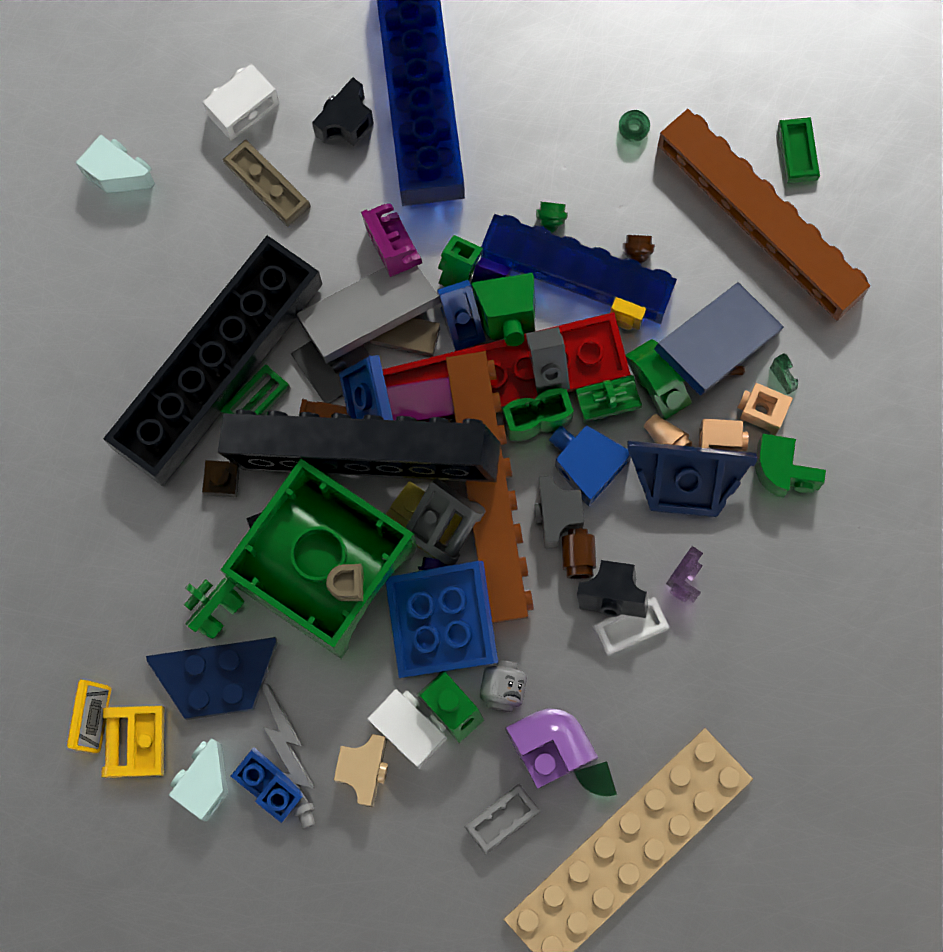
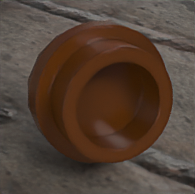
M626 235V243H623L622 248L625 255L630 258L631 263L639 268L643 262L647 261L649 255L654 252L655 244H652V236Z

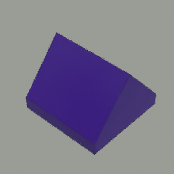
M482 257L475 266L471 287L472 282L508 277L512 268Z

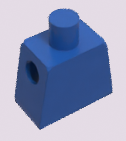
M560 426L549 439L554 446L562 451L555 460L556 469L574 490L581 489L582 500L588 506L597 499L631 459L628 449L589 426H585L576 437L563 426Z

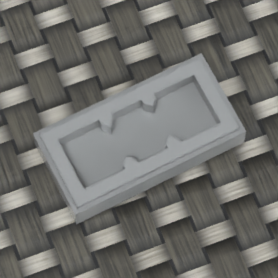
M518 784L464 827L486 855L536 816L540 810L522 786Z

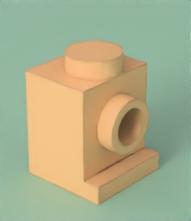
M755 383L751 392L744 391L737 408L743 410L740 419L770 431V434L776 436L793 398ZM756 407H764L767 414L757 411Z
M703 419L699 427V447L747 452L748 432H743V421Z

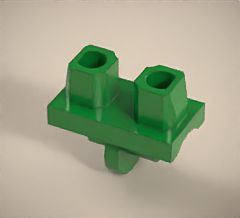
M633 375L606 380L602 383L576 389V396L584 423L642 408Z
M226 578L221 580L208 597L205 594L213 585L206 579L197 589L190 583L185 587L192 594L184 603L185 607L192 611L199 601L202 603L185 623L195 633L198 630L203 635L214 639L224 626L211 615L219 604L233 615L245 602L238 592L233 589L235 585Z

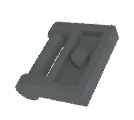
M436 478L429 484L406 529L414 533L418 546L445 565L451 566L457 563L461 547L475 523L481 521L486 511L480 504L469 501ZM457 510L464 517L448 545L445 546L439 541Z

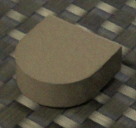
M343 564L336 566L330 571L326 584L334 598L340 601H363L362 564Z

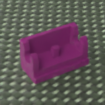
M387 203L369 211L367 209L361 211L366 231L389 276L392 277L422 264V260L398 213L395 212L381 217L383 214L394 210L392 204Z
M449 377L386 387L393 420H396L397 416H409L422 420L455 414Z

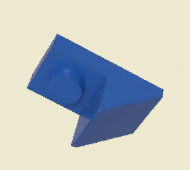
M469 280L438 289L437 292L442 306L440 308L455 351L485 342V334Z

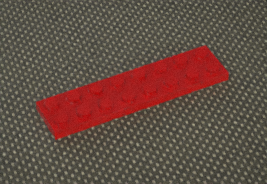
M614 312L551 327H559L560 334L564 340L570 389L567 392L576 391L578 388L602 383L606 380H614L631 375ZM524 334L523 343L518 346H508L505 343V339L382 369L386 387L449 377L446 357L486 351L487 361L494 360L497 379L490 380L492 393L499 392L501 409L514 400L521 398L535 399L538 396L526 334ZM455 414L441 416V418H445L450 421L456 420ZM422 419L417 421L429 422V419Z

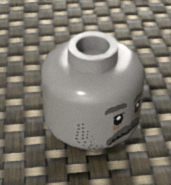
M498 660L497 666H489L484 669L480 698L487 702V708L513 712V707H518L523 703L527 676L522 671L517 670V663Z

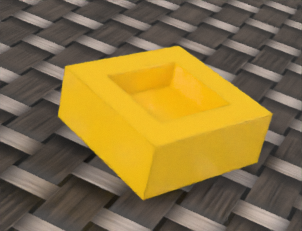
M615 297L610 313H615L619 327L627 330L632 328L639 330L646 308Z

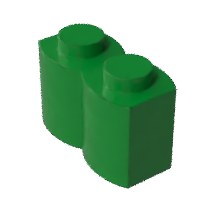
M550 389L541 393L535 399L521 398L508 403L503 408V422L510 441H525L535 437L540 431L554 432L560 426L567 427L572 422L574 410L567 389Z

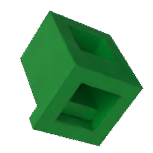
M453 235L441 254L442 259L438 269L442 270V274L438 284L447 287L465 280L470 281L483 248Z

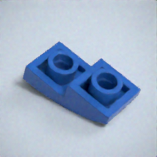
M253 748L230 776L257 797L255 802L281 823L303 797V793L256 748Z

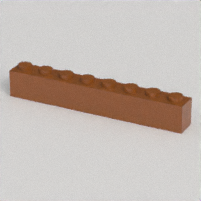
M686 109L660 132L657 146L836 321L865 296L871 286L865 274L857 268L853 269L844 260V255L837 247L830 246L821 238L820 231L813 224H807L799 216L794 205L788 201L784 202L776 194L775 188L769 181L760 179L753 172L751 164L746 159L739 158L731 150L729 143L723 137L716 136L709 129L703 117L698 114L694 115L689 109Z
M486 351L446 357L456 423H462L463 419L468 418L481 420L500 441L501 445H506L504 425H497L496 413L502 412L499 392L492 393L490 380L497 379L494 360L487 361ZM501 446L497 482L465 481L468 500L480 504L486 511L481 521L476 522L473 526L478 561L484 562L493 624L527 619L528 611L534 610L531 590L524 591L522 577L528 576L526 557H519L517 544L523 543L520 523L513 524L511 512L518 510L515 490L508 491L506 478L512 477L510 458H503Z

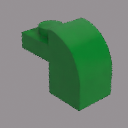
M651 339L627 353L626 359L636 381L648 390L659 416L666 420L692 404V401L683 383L685 380L654 350L658 342Z
M762 434L757 445L755 470L760 483L766 490L784 498L790 486H794L795 491L802 493H813L814 490L821 488L825 482L826 470L793 465L796 439Z

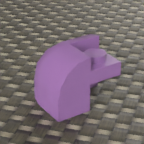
M552 708L540 710L505 727L516 752L524 762L537 789L598 759L583 727L573 715L564 710Z

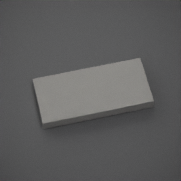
M418 266L392 277L389 276L384 267L296 313L327 364L441 302L438 294Z

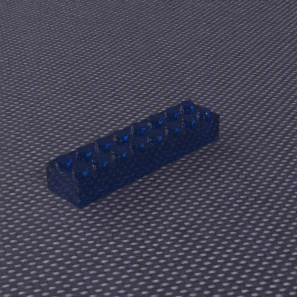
M377 0L402 206L465 199L464 177L441 1Z

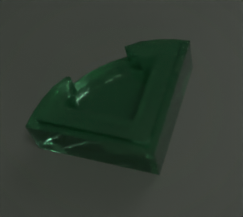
M783 353L774 359L770 369L786 393L790 394L798 388V378L794 379L789 369L793 367V364L787 354Z
M607 761L574 771L578 782L590 793L603 797L617 795Z

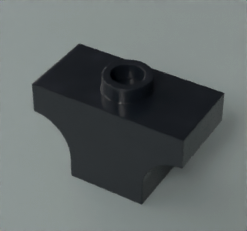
M352 77L336 96L332 95L325 102L323 111L312 122L314 134L322 142L325 143L333 138H341L355 146L373 126L372 110L362 103L365 99L362 83Z
M601 560L598 574L589 581L579 582L577 591L579 608L601 611L604 615L617 617L621 614L646 618L648 611L647 591H643L636 586L635 565Z

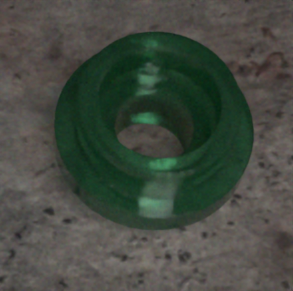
M630 110L621 116L618 125L619 132L629 141H640L649 133L650 120L642 111ZM637 124L640 128L632 130L629 128V125Z

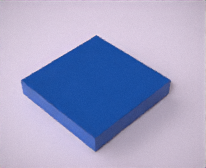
M379 355L369 356L340 372L339 377L347 414L352 417L351 419H363L364 415H378L383 417L384 420H393Z

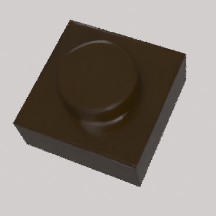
M205 460L202 493L211 496L237 497L240 468L230 461Z

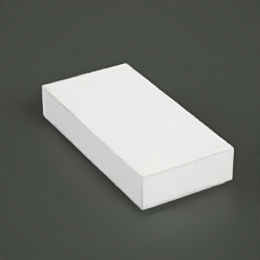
M653 597L648 599L646 618L620 614L617 617L610 616L593 624V627L606 655L609 656L667 630L669 625L656 598Z

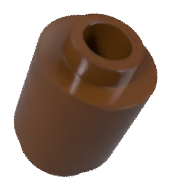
M576 528L568 530V535L561 538L563 570L566 571L567 578L586 579L593 577V569L597 568L595 536L588 534V529Z

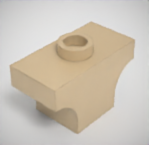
M371 734L369 741L361 747H340L334 781L352 786L357 793V803L359 805L373 807L378 783H385L388 763L383 762L387 743L385 736Z

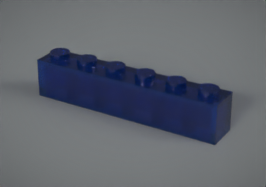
M494 214L481 245L483 248L481 258L483 257L511 267L512 271L520 274L533 273L534 279L609 306L613 305L615 297L621 298L646 308L644 318L659 324L662 323L677 279L673 278L665 270H651L642 267L634 259L614 257L606 249L586 247L573 237L564 236L561 238L551 234L548 229L542 226L534 225L531 227L522 224L516 217L506 214L503 216Z

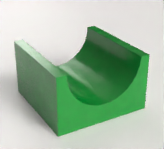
M301 458L220 571L235 587L342 659L349 649V642L356 626L378 591L407 559L411 560L418 549L414 533ZM343 564H362L363 601H340L334 598L326 584L330 571L336 566Z

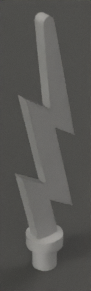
M263 684L262 690L279 731L267 727L263 728L290 773L284 774L301 792L302 790L299 785L315 788L289 743L302 746L272 688L269 684ZM304 793L293 809L294 816L299 817L302 829L315 825L312 811L315 810L313 803L308 802Z

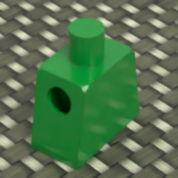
M533 273L472 282L480 320L490 339L504 338L508 346H518L523 343L524 334L535 331L536 299Z
M441 672L416 694L458 743L485 721L476 705L446 672Z

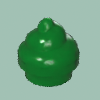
M540 201V209H536V218L540 220V225L546 230L548 235L556 232L558 227L565 223L568 217V213L565 212L566 204Z

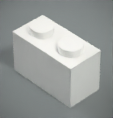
M251 63L246 68L237 70L222 87L213 89L207 95L203 104L207 115L232 141L278 105L279 100L276 89Z
M395 689L367 720L409 761L420 769L447 740L446 736L442 733L446 727L432 714L426 718L417 709L421 703L407 690L401 694Z

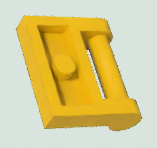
M165 707L103 708V719H106L105 766L101 768V778L164 776ZM120 719H128L127 766H119Z

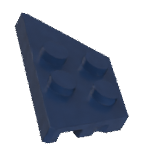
M627 441V448L651 511L717 517L725 507L727 498L734 494L740 486V480L747 470L757 462V455L752 452Z
M272 637L146 656V660L184 719L190 720L254 710L259 698L261 685L265 681L269 670L268 665L274 649L276 650L278 643L277 638Z

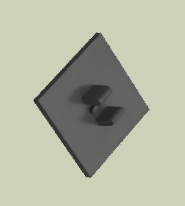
M312 341L291 353L322 401L330 404L343 396L339 377L340 372L370 356L362 344L326 364Z

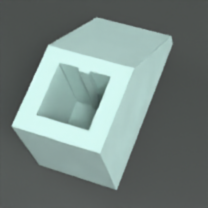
M101 134L76 161L83 176L106 193L151 188L155 184L150 174L152 169L144 160L139 157L133 159L126 154L128 151L120 142L115 139L109 141Z
M212 738L208 743L203 741L196 748L191 757L194 759V762L187 771L182 769L170 784L173 790L169 796L203 821L209 820L228 794L223 748L219 742Z

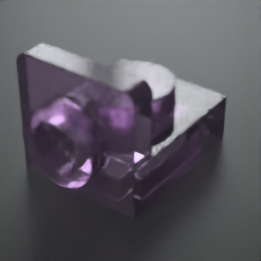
M693 546L686 553L666 584L671 587L669 592L683 602L690 600L694 603L701 592L687 583L685 579L687 578L692 582L703 566L698 562L703 553Z

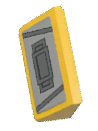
M82 679L78 681L67 741L69 749L100 753L106 719H103V708L109 707L110 686Z

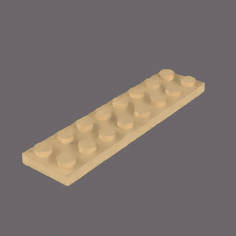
M704 728L503 920L532 952H574L738 795L753 778Z

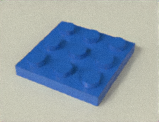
M473 561L390 576L385 582L399 678L498 663L483 561Z

